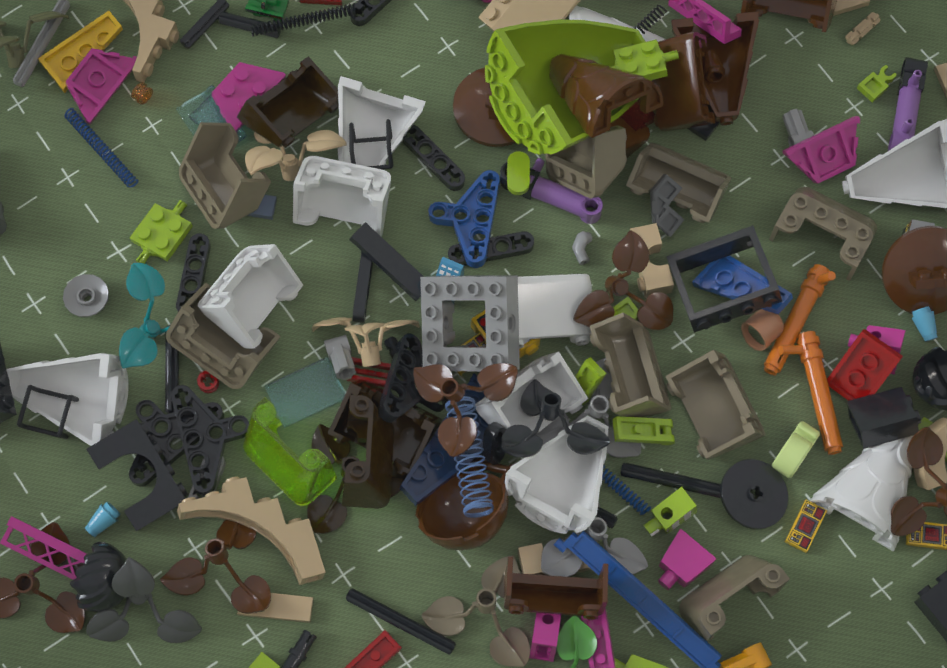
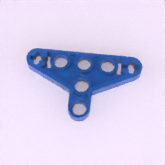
M492 170L483 172L456 204L435 202L428 209L429 219L433 224L454 227L466 263L472 268L482 267L487 258L500 188V177L497 172ZM489 179L493 180L490 186L491 189H487ZM485 196L492 198V201L488 204L482 203L480 200ZM435 210H443L445 214L441 217H435L433 212ZM463 212L467 217L459 220L455 218V215ZM480 215H486L489 217V220L486 222H479L477 220V217ZM476 234L485 235L483 241H476L473 237ZM475 248L479 249V256L477 257V259H473L475 255Z

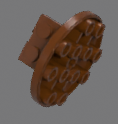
M485 67L472 72L459 84L454 95L453 113L458 127L468 138L485 146L504 147L515 144L516 142L508 135L499 122L491 105L489 96L492 95L490 83H487L485 80Z
M924 226L913 229L898 238L888 250L882 266V281L890 299L902 310L912 314L915 310L929 306L931 311H934V315L947 311V228Z

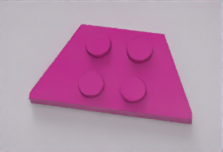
M92 48L66 80V86L89 125L132 72L137 59L136 56L131 58L121 56L120 53H106L103 50Z
M239 62L212 91V97L216 105L219 106L223 119L227 123H231L237 133L243 126L238 120L237 115L246 100L253 95L262 96L286 78V74Z
M854 116L803 140L783 150V154L814 183L825 181L856 165V148L859 138L856 137L857 123L860 124V117Z

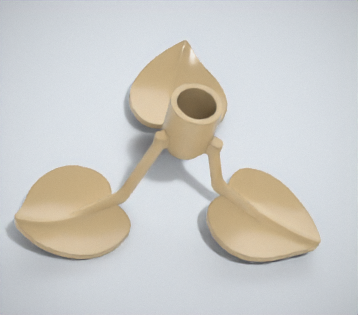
M320 130L307 136L308 141L303 143L299 159L293 154H286L284 146L280 147L281 151L275 148L270 149L267 146H258L246 153L245 164L250 175H253L259 170L279 163L283 179L294 181L299 167H301L306 149L311 152H320L347 146V143L340 135L331 130ZM254 132V137L257 142L263 144L271 143L259 134H257L256 132Z
M337 317L315 323L312 331L314 332L321 326L337 324L347 326L344 330L351 333L357 346L358 354H361L362 366L367 367L381 364L379 351L382 350V339L385 331L406 324H411L418 328L420 326L416 320H395L387 323L351 325L350 321H352V318ZM376 328H380L376 345L375 341H369L368 333ZM356 334L364 336L365 342L361 343L362 347Z

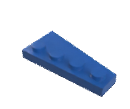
M731 256L710 262L692 281L693 286L730 299L769 287L766 277ZM778 285L782 302L774 304L772 307L763 308V310L779 314L793 299L792 293Z

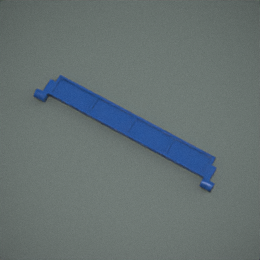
M582 531L579 535L573 532L565 541L559 538L553 544L562 553L569 548L598 576L603 563L608 564V585L700 668L720 667L721 664L717 661L722 655L585 531Z

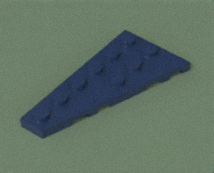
M475 373L467 385L481 387L477 380L478 376ZM465 390L464 396L473 398L475 404L485 397L484 391ZM465 400L457 402V406L463 404H472V402ZM475 409L472 413H476L478 416L474 421L479 423L477 430L481 432L476 438L482 440L478 447L483 448V435L489 424ZM449 414V417L456 416V414ZM470 414V415H463L462 418H464V417L474 418L475 415H472V414ZM438 429L400 486V490L415 506L459 472L455 468L457 462L454 460V457H451L439 442ZM475 440L472 445H475V444L479 443L480 441H479V440ZM470 449L463 454H474L480 452L481 449ZM457 456V457H456L457 461H460V460H462L463 458H466V457H464V456ZM479 457L469 458L462 461V463H472ZM458 464V469L461 470L468 465Z

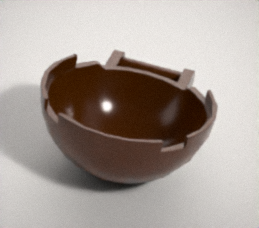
M479 457L474 462H478L483 458ZM486 460L479 463L485 464L487 466L485 470L503 474L499 478L487 473L488 477L482 480L490 483L489 487L483 490H489L492 493L483 499H491L493 501L494 511L491 514L478 518L466 517L463 514L465 506L461 503L463 497L460 495V491L462 489L458 486L460 480L455 475L417 505L415 516L419 520L418 527L432 542L450 550H471L489 542L500 531L507 517L509 499L505 486V476L514 464L509 466L499 463L492 465ZM484 466L470 467L467 472L481 470ZM460 473L459 477L462 479L470 474ZM474 475L464 480H477L484 478L486 475ZM462 481L461 486L465 487L473 482ZM480 483L469 486L467 488L477 489L485 487L488 484ZM463 490L462 494L466 496L474 491ZM480 492L468 497H482L488 495L489 492ZM466 498L464 499V503L466 505L475 501ZM491 507L472 508L467 513H480L489 510Z

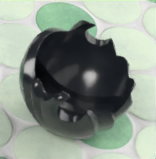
M935 347L924 354L917 362L913 371L912 383L916 394L925 403L947 411V350Z
M97 542L91 546L93 553L84 556V565L76 569L77 578L70 582L71 587L78 593L75 596L77 606L91 612L113 609L124 599L123 596L118 595L113 590L112 579L127 558L113 545Z

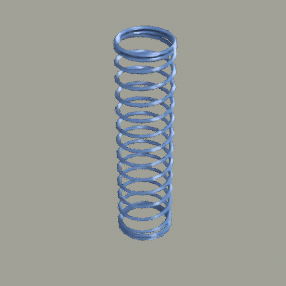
M464 396L460 401H471L472 404L459 405L458 408L461 415H475L472 418L475 420L478 416L476 413H472L476 409L475 400ZM450 401L445 404V409L448 412L447 418H449L450 413L456 414L454 408H448ZM479 438L475 440L480 442L472 445L468 450L481 449L480 452L461 454L459 456L466 458L457 461L456 457H454V460L457 462L455 468L459 471L457 473V478L460 480L458 486L462 489L460 491V495L463 497L461 503L465 506L463 514L470 518L483 517L494 511L493 501L491 499H483L490 496L492 492L483 490L489 487L490 483L482 481L488 477V474L482 472L487 466L479 464L485 460L484 456L478 455L484 450L482 447H478L482 443V440ZM469 458H483L478 462L462 463V461L467 460ZM458 464L469 465L461 470L458 469ZM474 466H484L483 469L478 471H463ZM460 473L470 474L462 479L459 477ZM474 475H486L484 478L477 480H464ZM462 481L473 482L465 487L461 486ZM480 483L488 484L485 487L477 489L467 488L469 486ZM463 490L474 491L466 496L462 494ZM480 492H489L488 495L482 497H468ZM465 498L475 500L467 505L464 503ZM491 507L484 512L467 513L472 508Z

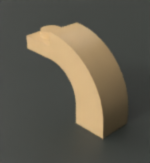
M943 417L929 426L939 436L943 444V455L940 461L935 465H929V468L944 483H947V471L945 468L947 418ZM924 466L919 469L913 468L918 487L931 490L941 486L925 471Z

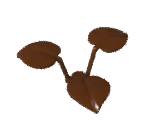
M630 230L616 245L612 254L614 266L618 270L626 272L619 273L618 276H609L605 281L606 291L595 290L588 294L575 312L573 318L575 322L590 327V325L613 317L615 311L610 305L614 302L613 294L616 296L627 295L642 304L643 306L637 311V318L648 329L661 330L667 328L673 322V304L666 294L662 292L651 293L645 302L628 291L629 285L624 277L629 276L631 271L642 272L649 262V250L645 241L636 232Z
M498 363L485 367L477 377L481 387L470 386L465 383L460 385L453 379L451 370L441 364L414 368L415 385L422 398L431 403H438L445 396L457 414V418L449 417L445 419L438 429L439 442L451 457H456L466 452L472 446L477 436L475 421L470 417L462 418L457 406V402L464 397L465 390L484 391L485 397L490 401H502L509 397L515 387L518 374L516 366Z
M930 427L922 428L912 437L907 448V459L909 464L915 469L924 466L925 471L942 488L936 492V502H921L919 504L918 500L912 496H904L895 502L891 511V532L896 536L911 534L923 526L927 519V514L922 509L923 507L941 508L944 506V513L947 517V484L929 468V465H935L940 461L943 455V444L939 436Z
M225 520L217 531V539H211L206 543L205 552L207 555H204V567L198 559L188 557L175 563L160 578L162 584L171 592L186 596L193 595L204 587L205 579L203 575L207 573L209 561H211L215 565L224 564L240 585L231 594V603L237 611L245 614L263 612L269 607L271 602V591L263 578L251 575L243 583L227 560L229 557L227 550H230L232 546L236 549L248 547L255 540L257 531L235 521Z
M52 522L41 530L70 545L67 536L58 523ZM38 541L31 544V550L34 555L40 556L47 553L44 543ZM49 546L50 552L56 550ZM62 552L53 554L54 565L63 563L67 559L66 554ZM48 556L42 558V559H44V560L50 562ZM41 565L34 570H30L28 574H19L14 582L4 577L0 578V618L11 617L20 609L21 603L17 597L21 593L27 595L35 593L52 603L45 612V621L50 629L59 633L79 632L83 629L86 615L85 610L77 606L76 594L64 591L55 600L39 590L40 582L35 574L46 568V566Z

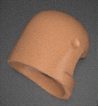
M763 309L755 312L741 326L742 334L747 344L758 351L767 349L784 329V324L779 314ZM749 326H752L759 332L765 345L760 344L751 336L748 331Z

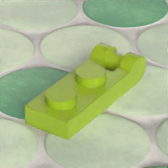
M616 416L612 419L615 442L675 444V437L671 431L673 428L672 419Z

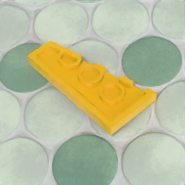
M107 11L39 57L38 60L62 91L66 93L68 90L66 80L92 48L104 51L123 30L122 25L110 11Z

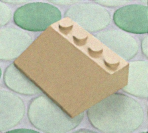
M492 0L478 18L493 32L496 29L523 23L565 20L581 0Z

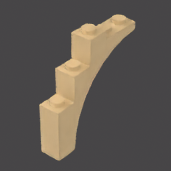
M123 0L133 11L139 23L140 45L132 71L136 81L144 83L147 76H151L153 65L156 59L160 58L163 48L170 50L173 43H177L179 31L174 21L162 17L165 11L162 0Z
M247 477L227 479L223 483L222 493L213 491L206 494L203 498L189 497L178 504L179 520L195 517L221 518L238 522L266 537L282 552L292 567L299 585L321 580L326 573L310 520L295 518L286 524L278 498L271 499L270 497H265L254 503Z

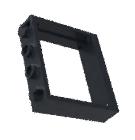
M753 225L666 256L694 333L703 329L707 330L720 323L730 322L732 319L743 315H750L757 310L772 307V305L782 302L779 287ZM754 247L769 287L694 313L680 273Z

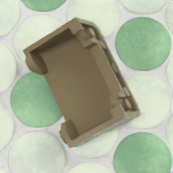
M205 283L180 308L166 332V339L171 346L228 387L240 389L256 371L281 336L269 328L262 327L259 328L263 334L261 343L253 349L242 347L199 309V301L211 287Z
M712 350L665 376L668 381L666 384L668 391L672 396L676 395L678 398H681L700 436V439H698L699 444L696 447L703 458L713 459L766 435L730 361L723 353Z
M745 555L687 595L680 603L679 612L685 622L709 642L714 638V633L720 630L726 621L725 613L719 604L746 585L753 595L758 592H765L771 598L781 591L790 578L780 566L753 555Z

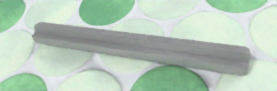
M58 0L52 11L66 14L70 7V2L68 0ZM63 17L50 19L45 22L13 78L15 85L19 87L25 86L39 61L38 58L44 53Z

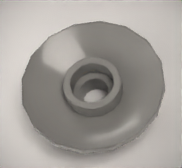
M83 274L73 278L68 282L63 293L65 307L71 314L78 317H90L98 314L106 306L109 297V291L105 282L91 274ZM86 296H91L89 301H84Z

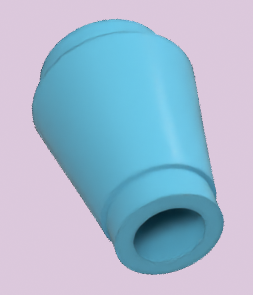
M929 306L913 311V318L911 319L924 341L927 342L938 338L934 311H931Z
M106 502L104 505L101 504L85 526V529L93 537H96L117 522V518L121 514L109 502Z

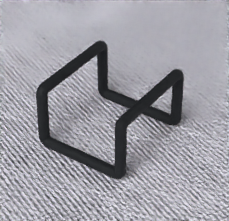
M389 119L386 120V136L356 139L354 124L352 122L349 124V153L352 164H356L354 143L386 141L389 165L367 167L381 170L393 168L391 151L393 135Z
M28 385L17 426L68 439L69 436L63 433L71 401L78 402L79 398ZM31 390L67 400L58 432L22 423Z

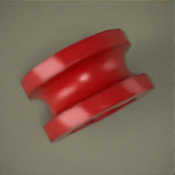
M203 371L197 378V384L202 392L210 394L218 389L219 379L209 372ZM210 377L214 383H210L211 386L206 387L203 380L206 381V378Z

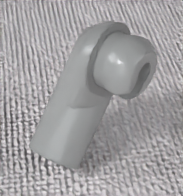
M585 231L577 234L572 246L580 265L590 261L585 248L592 241V235Z

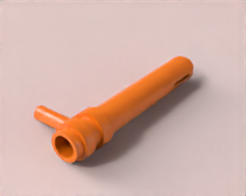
M815 264L810 268L806 275L807 279H804L800 287L801 292L784 323V329L776 339L764 363V371L770 375L776 376L777 373H780L789 356L780 355L778 351L779 346L795 344L817 299L822 296L824 286L836 278V274L823 265Z
M815 331L803 332L798 335L797 345L779 346L778 351L780 355L799 354L801 363L805 367L824 450L828 452V455H835L842 452L843 443L822 361L824 359L823 351L819 349L820 339L819 336H816Z

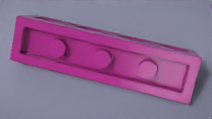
M669 0L668 6L686 18H693L694 24L723 44L741 37L742 29L703 0Z
M10 517L7 523L9 527L0 544L73 580L77 578L73 566L84 563V556L87 553L15 517ZM14 529L23 533L25 543L14 545L8 542ZM27 535L34 538V540L29 541ZM38 541L44 543L47 553L40 556L34 555L30 544ZM27 546L28 551L20 547ZM49 546L56 550L50 552ZM59 552L66 554L69 564L61 567L54 565L52 555ZM48 556L50 562H48V561H46V560H44V559H42V558ZM71 557L78 561L72 563ZM70 567L72 573L64 569Z
M606 609L595 620L584 619L581 616L582 621L594 631L597 637V649L594 655L588 659L589 667L616 668Z

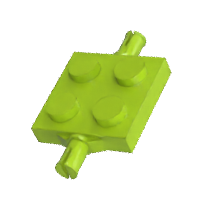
M656 39L613 50L615 66H611V68L654 80L668 76L666 62L679 59L677 50L663 53Z
M179 200L173 210L165 209L156 203L152 206L130 236L131 242L143 249L136 259L137 263L145 264L150 256L160 257L168 262L193 227L191 222L180 216L187 207L185 202Z

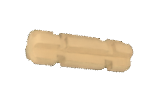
M870 13L866 19H863L845 36L846 42L855 45L873 29V26L875 27L880 22L879 14Z

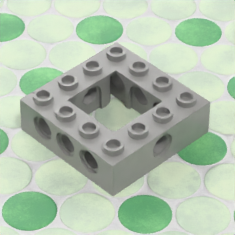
M518 275L420 277L423 367L441 364L448 367L451 371H481L492 364L507 363L516 366L518 370L520 369ZM451 300L485 301L486 345L479 347H468V345L447 347L455 339L452 313L455 312L454 304Z

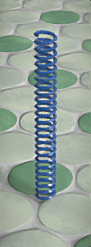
M69 108L65 112V119L73 125L94 151L102 157V160H105V163L113 169V172H116V175L121 178V181H124L127 187H134L139 181L136 179V176H133V173L127 170L128 168L125 167V164L119 161L120 159L117 158V155H114V152H111L106 143L100 140L101 138L98 137V134H95V131H92L93 129L87 125L85 120H82V117L76 114L77 112L74 111V108ZM135 179H136V183H134V184L131 185V186L128 185V184H131L132 182H134Z
M609 468L603 472L602 480H605L604 483H608V487L615 490V493L619 492V496H622V499H626V502H630L629 506L633 505V509L640 512V515L650 511L651 506L645 510L648 503L642 506L644 500L638 503L641 497H638L633 502L637 493L630 498L634 492L632 490L627 494L630 487L622 492L626 484L619 489L623 481L616 485L619 481V478L612 482L616 475H613L608 480L612 474L611 471L605 476Z

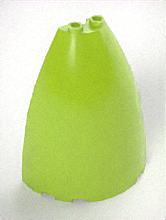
M558 19L523 23L496 29L487 46L486 52L489 53L488 64L485 65V80L487 83H490L492 95L489 96L493 110L508 135L517 144L522 143L528 147L529 152L538 155H551L563 151L590 136L585 133L577 118L572 114L565 100L560 97L549 78L551 60L559 54H566L594 60L598 64L611 67L615 66L613 50L646 41L638 29L588 20ZM638 99L611 110V123L617 120Z

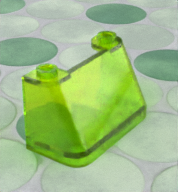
M264 397L253 408L243 449L247 456L294 503L299 506H306L337 479L330 459L320 450L308 449L299 457L281 440L277 430L282 423L276 417L277 412L274 405Z

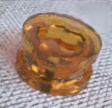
M142 82L132 90L131 97L135 100L137 99V103L142 105L151 98L153 90L147 87L146 83Z

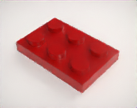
M863 329L827 378L828 386L848 401L875 394L903 356L869 331Z

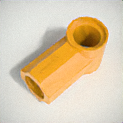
M761 642L741 651V654L720 663V668H768L772 666Z

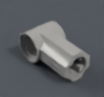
M793 109L783 115L782 118L789 135V147L814 136V133L808 130L802 110Z
M343 335L325 340L324 344L329 361H332L337 379H342L343 381L351 379L356 371L353 359L351 358L352 353L347 336Z

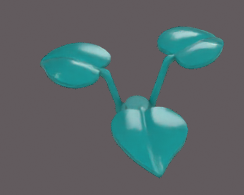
M133 263L126 279L127 290L132 297L140 301H145L149 298L150 302L146 316L143 319L144 323L139 328L134 327L127 330L121 338L119 359L123 369L145 366L153 362L157 356V345L153 339L159 334L162 335L164 332H167L170 327L161 329L158 322L150 320L155 301L154 297L161 296L164 293L165 282L156 269L144 263Z

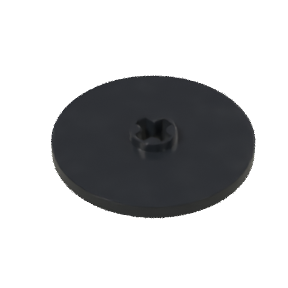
M755 459L739 461L731 466L722 478L720 486L722 504L728 515L738 524L749 529H765L776 524L785 514L788 506L787 486L779 472L766 462ZM755 490V494L759 495V497L754 499V495L750 492Z

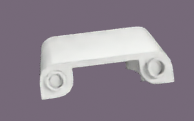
M319 156L305 158L293 186V223L305 226L313 225L317 222L319 216L361 224V226L366 222L382 237L391 186L390 173L377 168Z
M275 244L248 246L237 254L199 301L198 307L206 317L242 347L253 349L261 343L263 334L258 329L261 323L279 301H291L296 298L303 284Z
M568 274L518 277L519 349L523 348L529 339L570 337V341L578 346L589 343L590 334H592L590 327L573 320L580 303L592 292L589 275Z
M558 351L539 357L521 369L517 374L515 387L506 399L497 402L490 401L484 397L475 406L478 414L489 425L493 422H498L506 429L513 425H525L533 431L540 414L537 416L527 415L522 411L520 401L523 392L534 379H537L552 392L560 395V409L564 410V413L570 411L573 414L583 407L582 403L588 397ZM543 419L539 432L553 421Z

